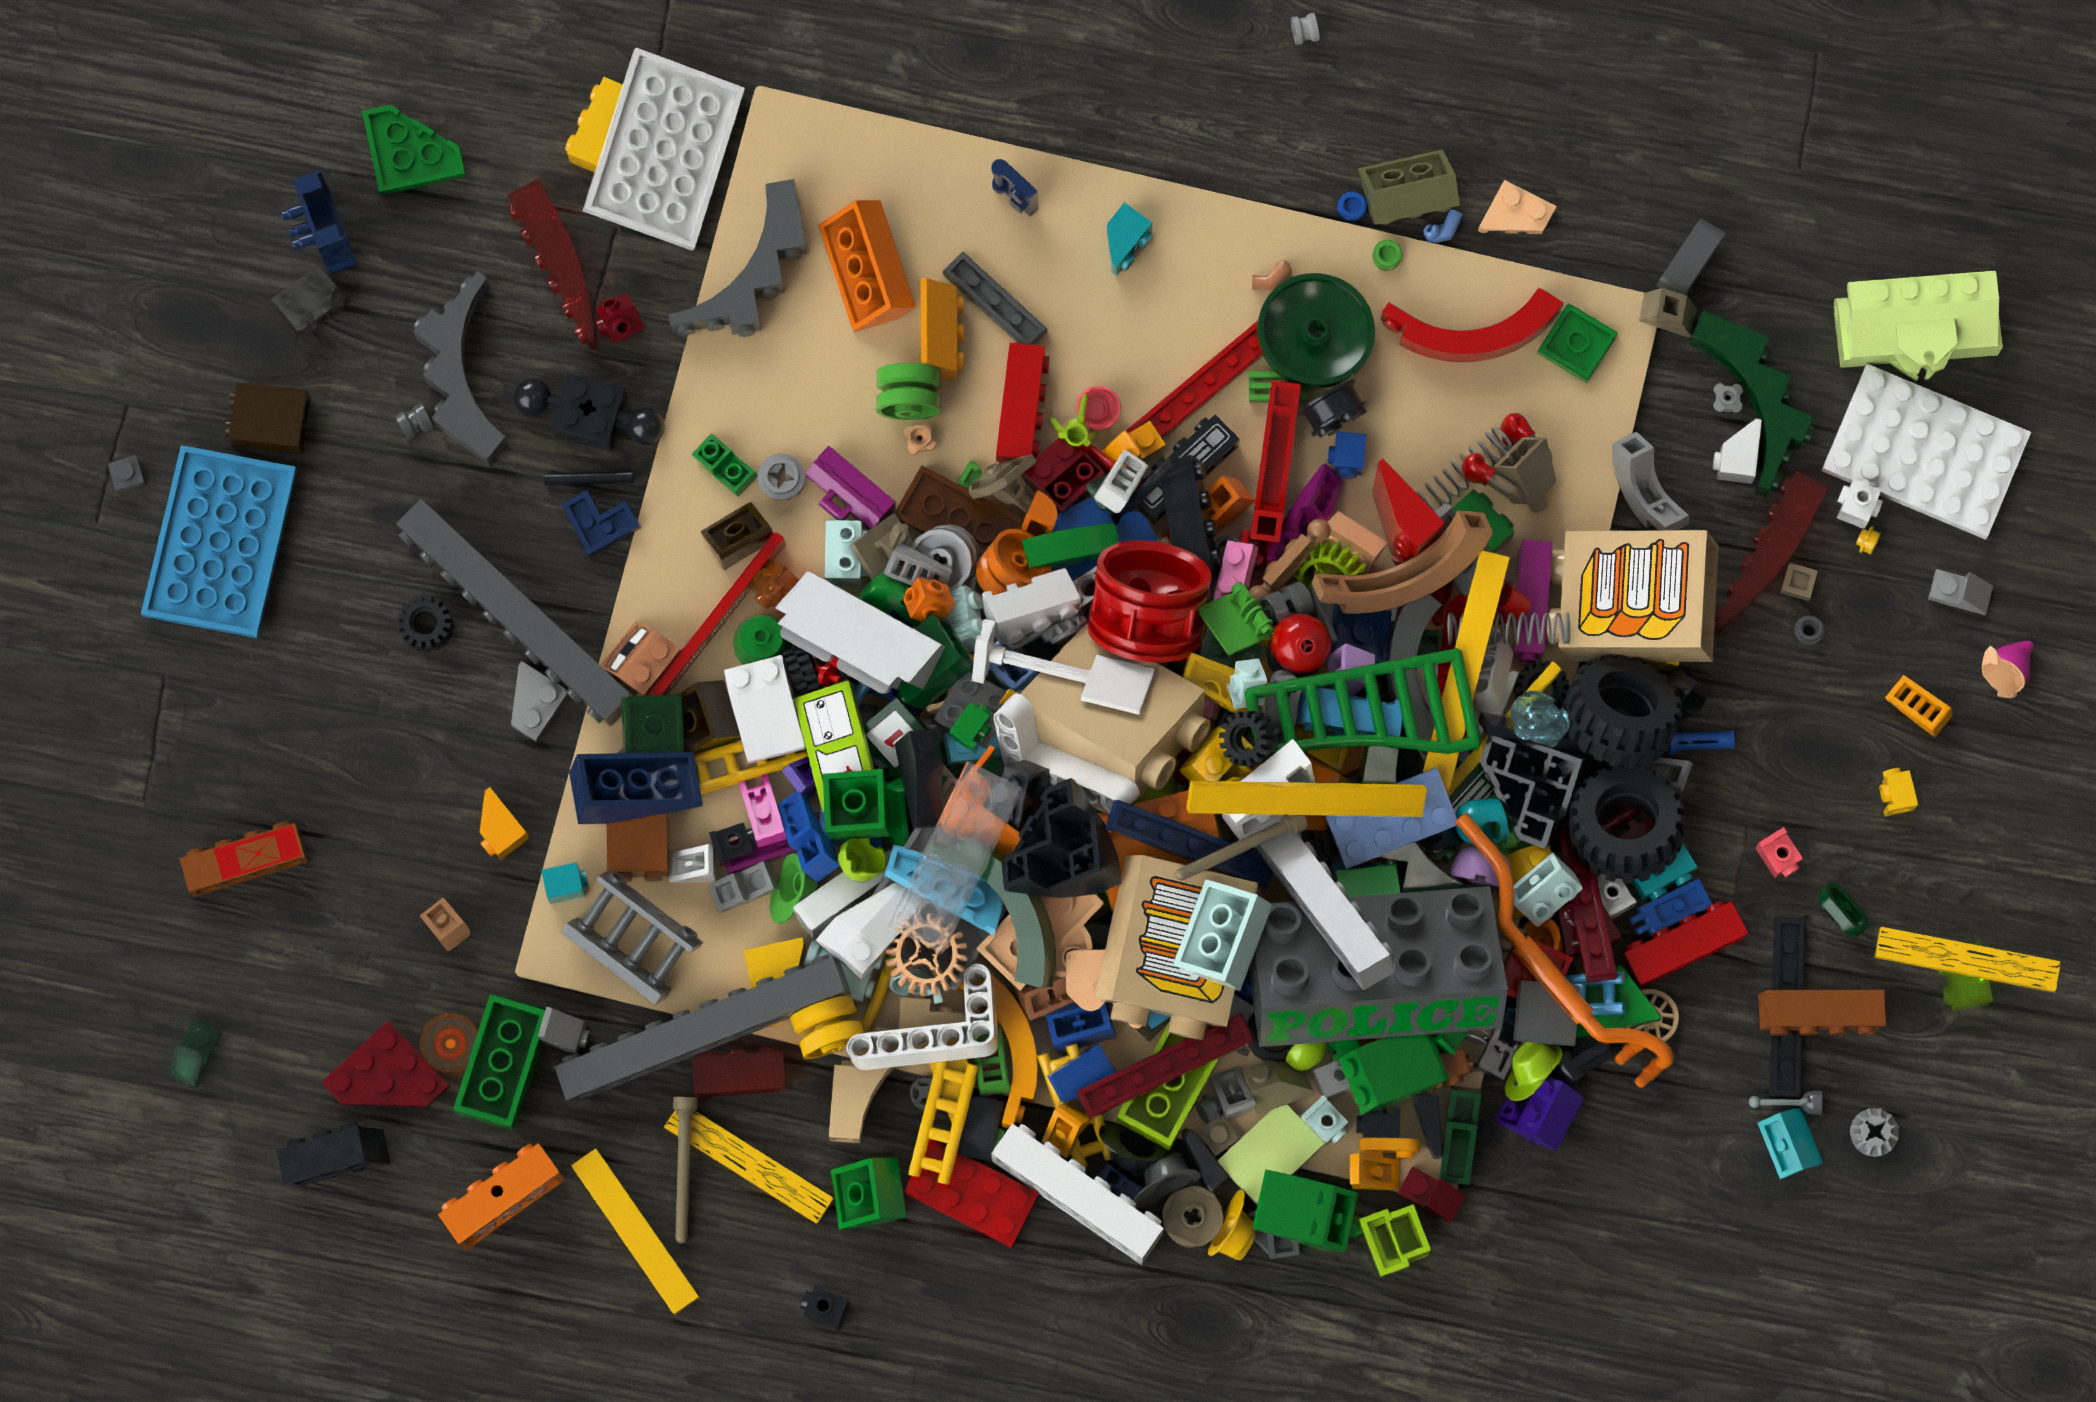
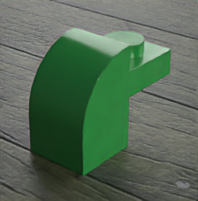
M881 573L875 576L862 589L859 599L886 614L894 610L915 627L921 623L910 618L903 600L906 590L911 585Z

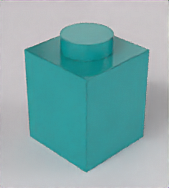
M577 862L541 870L547 899L550 904L585 897L584 888L589 887L586 870H580Z

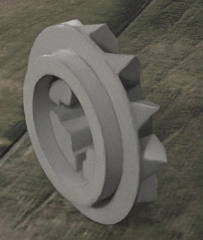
M776 454L770 456L761 464L758 471V483L766 496L776 501L790 500L791 497L800 493L805 483V472L801 463L793 456ZM785 467L786 477L790 478V480L784 481L781 487L778 488L777 479L773 478V476L779 475L780 471Z
M1083 615L1074 616L1044 631L1042 635L1044 643L1051 642L1052 645L1076 635L1088 622Z
M1868 1108L1860 1112L1853 1119L1850 1127V1136L1854 1146L1861 1153L1878 1157L1887 1154L1895 1147L1899 1139V1126L1894 1120L1893 1115L1887 1113L1882 1108ZM1883 1123L1884 1126L1880 1131L1882 1139L1874 1137L1866 1141L1865 1139L1870 1133L1868 1125L1871 1124L1873 1127H1876Z

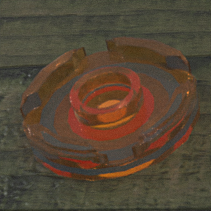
M444 1013L434 1017L425 1025L422 1031L420 1050L423 1058L433 1069L442 1073H458L466 1070L478 1033L477 1028L468 1018L462 1015Z

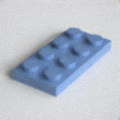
M1437 768L1395 783L1424 785L1427 788L1422 817L1325 815L1345 869L1457 826L1455 823L1457 820Z

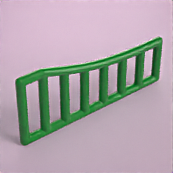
M1458 648L1250 687L1244 692L1248 711L1260 712L1258 698L1273 695L1276 697L1285 742L1277 744V750H1271L1273 754L1278 752L1292 739H1294L1303 752L1351 746H1376L1452 754L1477 749L1481 746V738L1462 651ZM1451 661L1468 736L1466 739L1450 741L1434 666ZM1423 668L1438 741L1419 739L1405 670ZM1388 673H1393L1406 737L1390 736L1387 733L1376 676ZM1364 678L1375 735L1357 734L1346 681ZM1334 684L1345 735H1326L1317 687ZM1305 689L1315 738L1297 740L1287 693ZM1252 729L1254 744H1256V734Z

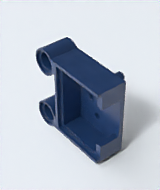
M321 170L294 179L293 183L301 204L290 207L280 214L284 221L306 215L308 221L297 224L287 230L290 238L301 236L291 242L293 249L296 250L316 244L330 275L357 265L334 200Z

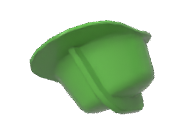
M795 853L788 855L783 862L776 882L779 889L773 891L770 898L769 910L771 918L779 924L787 922L794 914L793 907L818 890V882L802 871L798 855Z

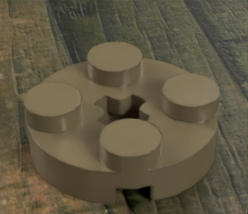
M1190 1186L1173 1193L1164 1205L1162 1213L1164 1230L1170 1239L1180 1246L1187 1248L1204 1247L1213 1241L1221 1230L1223 1223L1221 1205L1216 1196L1205 1188ZM1193 1209L1198 1210V1217L1202 1218L1199 1223L1194 1222L1193 1225L1187 1224L1188 1219L1184 1217L1185 1212L1191 1213Z

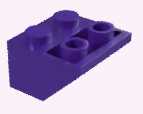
M1547 1077L1536 1092L1524 1100L1514 1101L1506 1097L1494 1121L1537 1145L1557 1151L1584 1097L1566 1083Z

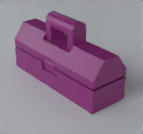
M829 445L806 472V477L826 493L818 505L836 520H846L851 514L858 521H862V524L870 530L897 509L895 500ZM835 496L847 505L844 510L832 501Z

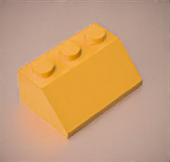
M921 278V364H928L940 369L941 380L958 379V370H964V353L958 352V342L964 341L963 324H958V313H963V296H957V286L929 278Z

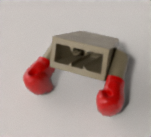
M1511 413L1503 419L1500 430L1514 446L1494 467L1489 466L1481 454L1473 453L1466 456L1461 466L1462 476L1469 482L1482 484L1485 487L1489 485L1508 498L1513 504H1529L1532 512H1540L1548 507L1545 493L1556 482L1552 464V452L1549 449L1547 439L1537 438L1535 436L1536 432L1531 428L1525 417L1519 413ZM1502 436L1503 442L1506 445H1508L1505 438Z

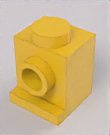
M1894 768L1884 771V779L1882 780V785L1879 786L1881 799L1888 804L1883 811L1884 816L1914 811L1918 806L1910 770L1901 772L1900 768Z

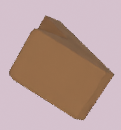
M444 897L420 915L447 951L452 950L471 934L470 929Z

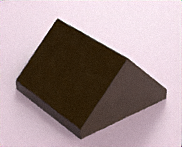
M752 502L747 503L700 531L723 570L761 549L773 534L772 528Z

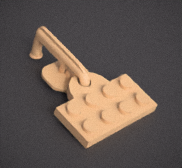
M1096 894L1068 898L1040 896L1049 915L1055 939V976L1066 977V992L1082 1009L1087 1011L1099 1009L1105 1001L1095 999L1105 949L1092 950L1091 935L1084 924L1104 902ZM1009 914L997 926L994 936L990 934L976 949L1021 991L1026 984L1014 981L1018 948L1014 925ZM1129 1024L1132 1028L1136 1029L1142 1027L1138 1025Z

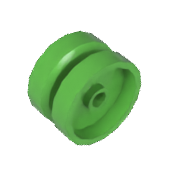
M895 363L877 369L876 385L878 389L882 390L876 396L877 414L897 420H921L935 417L941 413V397L935 392L941 388L940 369L921 363Z

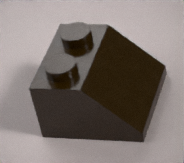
M724 680L697 682L679 693L682 694L684 752L697 754L726 745L740 737Z

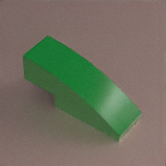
M1114 523L1067 529L1027 538L1022 541L1029 569L1079 565L1084 561L1098 560L1100 553L1104 549L1119 543Z

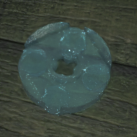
M1539 691L1525 692L1523 696H1519L1510 709L1511 719L1516 726L1514 731L1519 738L1523 740L1530 739L1533 742L1549 747H1555L1569 730L1570 721L1567 712L1563 707L1559 711L1553 705L1556 700Z

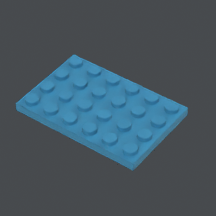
M181 445L141 615L147 618L258 639L297 468L295 466Z

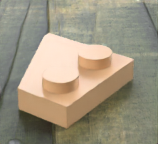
M1504 180L1478 231L1481 233L1505 231V233L1511 234L1519 232L1543 234L1556 210V206Z

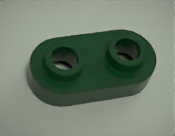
M1829 882L1819 891L1820 905L1831 914L1845 934L1859 937L1869 928V921L1866 915L1840 885Z

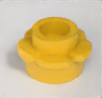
M1873 526L1869 528V531L1863 529L1858 537L1856 545L1860 546V553L1864 551L1871 555L1878 543L1881 533L1873 530Z

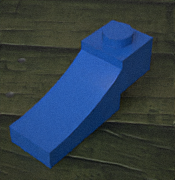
M796 790L780 802L777 808L788 845L797 851L802 871L816 882H819L840 866L834 844L829 841L816 818L807 793L799 794Z

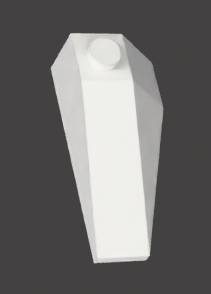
M895 882L835 917L816 941L862 980L886 953V949L893 945V940L900 937L898 928L905 931L907 929L906 919H909L912 923L916 919V915L920 914L931 901Z

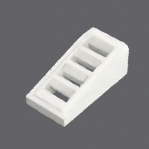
M1124 449L1094 498L1113 512L1119 513L1128 502L1149 465ZM1122 464L1126 465L1127 467L1135 471L1137 474H1134L1132 471L1124 467Z

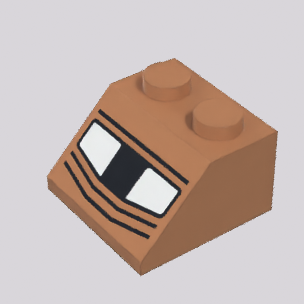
M635 621L600 666L636 696H646L681 652V649L657 631Z

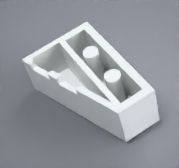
M1066 568L1033 577L1031 579L1032 584L1018 588L1016 583L1007 585V591L1000 594L992 595L991 591L982 593L985 617L988 620L996 621L994 634L1000 646L1006 643L1014 644L1020 641L1024 635L1034 630L1035 632L1043 631L1052 622L1061 618L1064 620L1069 619L1082 609L1081 597Z
M1294 739L1241 781L1316 783L1311 762ZM1222 814V817L1240 841L1279 822L1280 818L1284 817V815Z

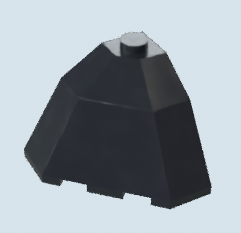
M1488 735L1480 763L1495 787L1494 792L1502 803L1504 811L1506 810L1514 826L1512 828L1517 838L1547 849L1569 816L1573 795L1577 788L1582 787L1592 755Z
M1069 778L1046 788L1040 798L1043 802L1035 816H1029L1018 834L1021 839L1013 853L1008 852L1002 861L1004 890L1014 893L1068 898L1094 895L1120 885L1119 857L1110 834L1105 829L1106 824L1076 781Z

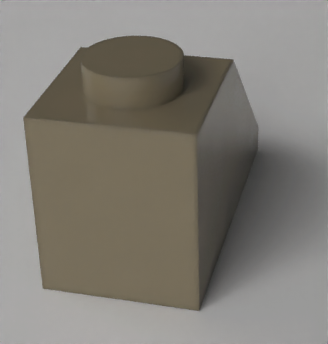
M1269 1060L1242 1070L1244 1080L1255 1101L1257 1115L1314 1095L1305 1071L1294 1070L1289 1065Z

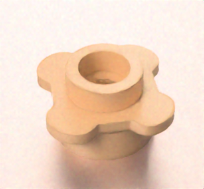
M929 423L913 427L908 426L904 429V436L908 440L907 451L910 454L915 455L921 450L932 451L935 448L936 442L932 439V426ZM921 436L923 439L918 441L917 437Z

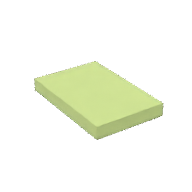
M1286 1104L1272 1109L1231 1147L1218 1162L1227 1172L1228 1176L1258 1205L1265 1169L1293 1175L1325 1143Z

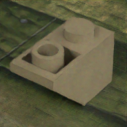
M1659 288L1644 293L1639 321L1690 338L1693 334L1697 308L1688 296L1665 288Z

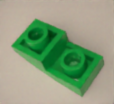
M712 433L691 454L711 475L737 497L758 477L751 467L739 459L732 449Z

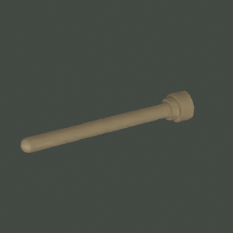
M1284 815V817L1280 818V822L1178 869L1175 877L1180 881L1188 879L1285 832L1296 835L1307 829L1306 818L1304 815Z
M673 1097V1109H676V1115H679L675 1239L678 1243H685L688 1238L691 1116H694V1110H697L698 1097Z

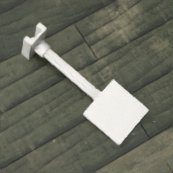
M983 620L981 636L977 635L972 681L984 684L991 663L999 665L1006 663L1083 682L1085 687L1081 695L1082 701L1140 715L1155 669L1096 655L1091 670H1084L1008 651L1006 647L993 644L996 621Z

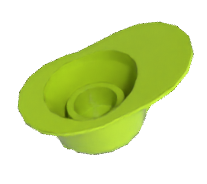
M1521 1042L1513 1057V1071L1506 1081V1096L1510 1100L1520 1101L1534 1094L1560 1063L1563 1056L1562 1049L1556 1044Z

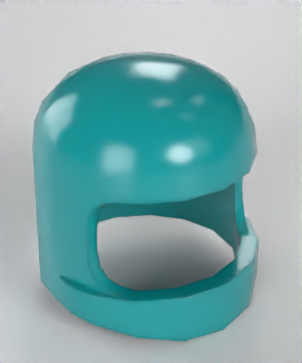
M1496 797L1467 801L1462 803L1456 810L1455 815L1457 819L1466 812L1493 843L1503 842L1508 839L1509 828L1502 803ZM1490 822H1497L1499 824L1498 836L1493 832ZM1455 826L1459 837L1466 843L1473 844L1458 826Z

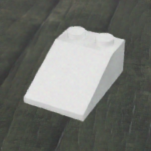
M782 655L724 670L729 697L748 763L806 748L793 699L796 697L791 675Z

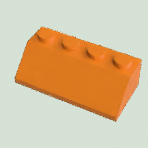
M855 200L818 225L853 332L896 320L916 308L881 200Z

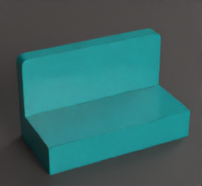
M1801 1108L1783 1111L1758 1122L1780 1179L1787 1178L1823 1163Z

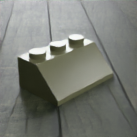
M1443 149L1358 168L1368 211L1375 225L1390 224L1395 220L1407 217L1418 218L1425 213L1434 211L1444 212L1452 207L1460 206L1456 175Z

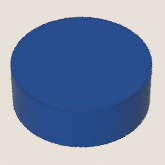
M1347 192L1338 201V214L1346 222H1358L1366 214L1367 202L1361 194Z

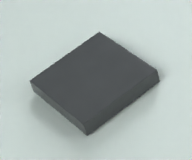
M1519 980L1513 1041L1575 1046L1577 1024H1575L1540 982ZM1573 985L1580 992V985Z

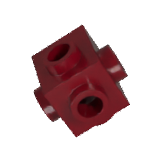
M627 293L617 298H609L602 305L595 308L599 319L595 320L596 325L602 336L608 334L613 344L618 341H625L634 333L645 328L634 303Z

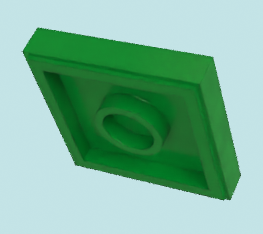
M1568 303L1539 347L1537 354L1588 383L1618 336V332Z

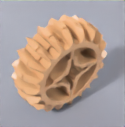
M917 914V924L914 926L909 919H906L905 923L908 929L904 931L898 928L900 938H895L892 942L893 945H896V948L890 947L886 949V954L895 956V958L886 961L887 966L897 965V968L890 973L892 978L899 975L903 976L898 982L900 987H903L909 981L911 983L908 989L909 993H913L916 986H921V996L926 995V987H932V994L934 996L938 995L937 985L941 984L943 990L948 991L947 979H950L955 984L959 981L957 976L953 974L954 971L962 974L965 972V968L959 965L958 962L968 961L967 955L959 954L960 951L967 949V944L956 943L961 940L963 934L958 932L952 936L951 932L955 929V924L950 923L945 929L943 927L945 917L943 916L939 918L937 924H934L933 914H928V923H922L921 915ZM932 931L940 934L945 939L929 943L923 939L919 932ZM911 937L916 946V952L908 961L902 963L901 952L903 946ZM919 942L928 952L935 950V954H932V961L935 967L926 958L918 959V956L922 955ZM951 946L952 960L949 967L943 973L937 959L940 954L945 952V949ZM920 966L926 967L935 978H919L908 971Z

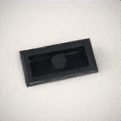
M977 1094L971 1096L958 1155L991 1161V1153L994 1150L1004 1101Z

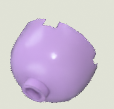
M1468 846L1455 856L1450 870L1451 878L1471 886L1472 884L1482 887L1490 886L1491 890L1499 892L1496 874L1491 864L1476 846ZM1502 854V855L1504 856V858H1505V860H1506V862H1507V864H1508V866H1509V868H1510V872H1511L1510 862L1508 861V859L1506 858V856H1505L1504 854Z

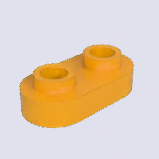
M1413 1138L1359 1139V1152L1383 1157V1154H1396V1159H1414V1154L1420 1153V1140Z

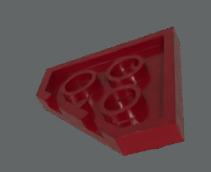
M389 1021L380 1027L321 1082L342 1106L365 1105L373 1107L406 1106L428 1108L450 1088Z

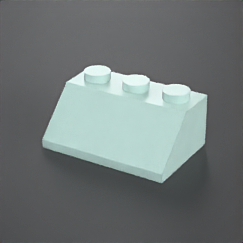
M1205 879L1173 965L1214 983L1240 991L1272 904L1256 894Z

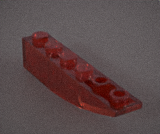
M536 179L508 194L510 205L506 206L514 222L520 220L524 228L520 230V233L527 246L533 244L537 254L533 256L541 271L547 269L551 278L547 281L554 295L560 293L565 301L561 304V307L568 320L575 319L578 327L574 330L582 345L588 343L591 350L597 348L594 317L588 288L577 253L566 227L539 179Z
M1796 471L1793 479L1786 478L1779 491L1780 494L1784 495L1780 504L1774 502L1766 516L1767 519L1771 520L1767 529L1760 528L1753 541V544L1757 545L1754 554L1747 553L1739 568L1744 571L1740 581L1734 578L1726 593L1731 596L1727 606L1720 604L1715 614V621L1718 623L1714 631L1720 633L1738 618L1781 572L1805 534L1828 489L1827 486Z

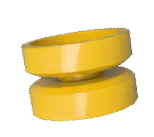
M851 995L838 996L818 1002L794 1013L790 1017L795 1034L806 1035L799 1042L804 1059L819 1058L846 1049L847 1042L852 1036L865 1033L861 1021L851 1019L857 1012Z

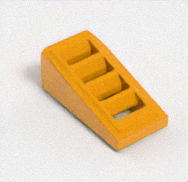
M1905 675L1901 677L1885 697L1888 702L1934 737L1938 735L1953 715L1951 707ZM1909 688L1911 692L1903 702L1900 701L1899 697ZM1917 695L1921 697L1913 708L1909 707ZM1927 703L1931 705L1923 715L1919 714ZM1936 711L1940 712L1932 722L1929 721Z

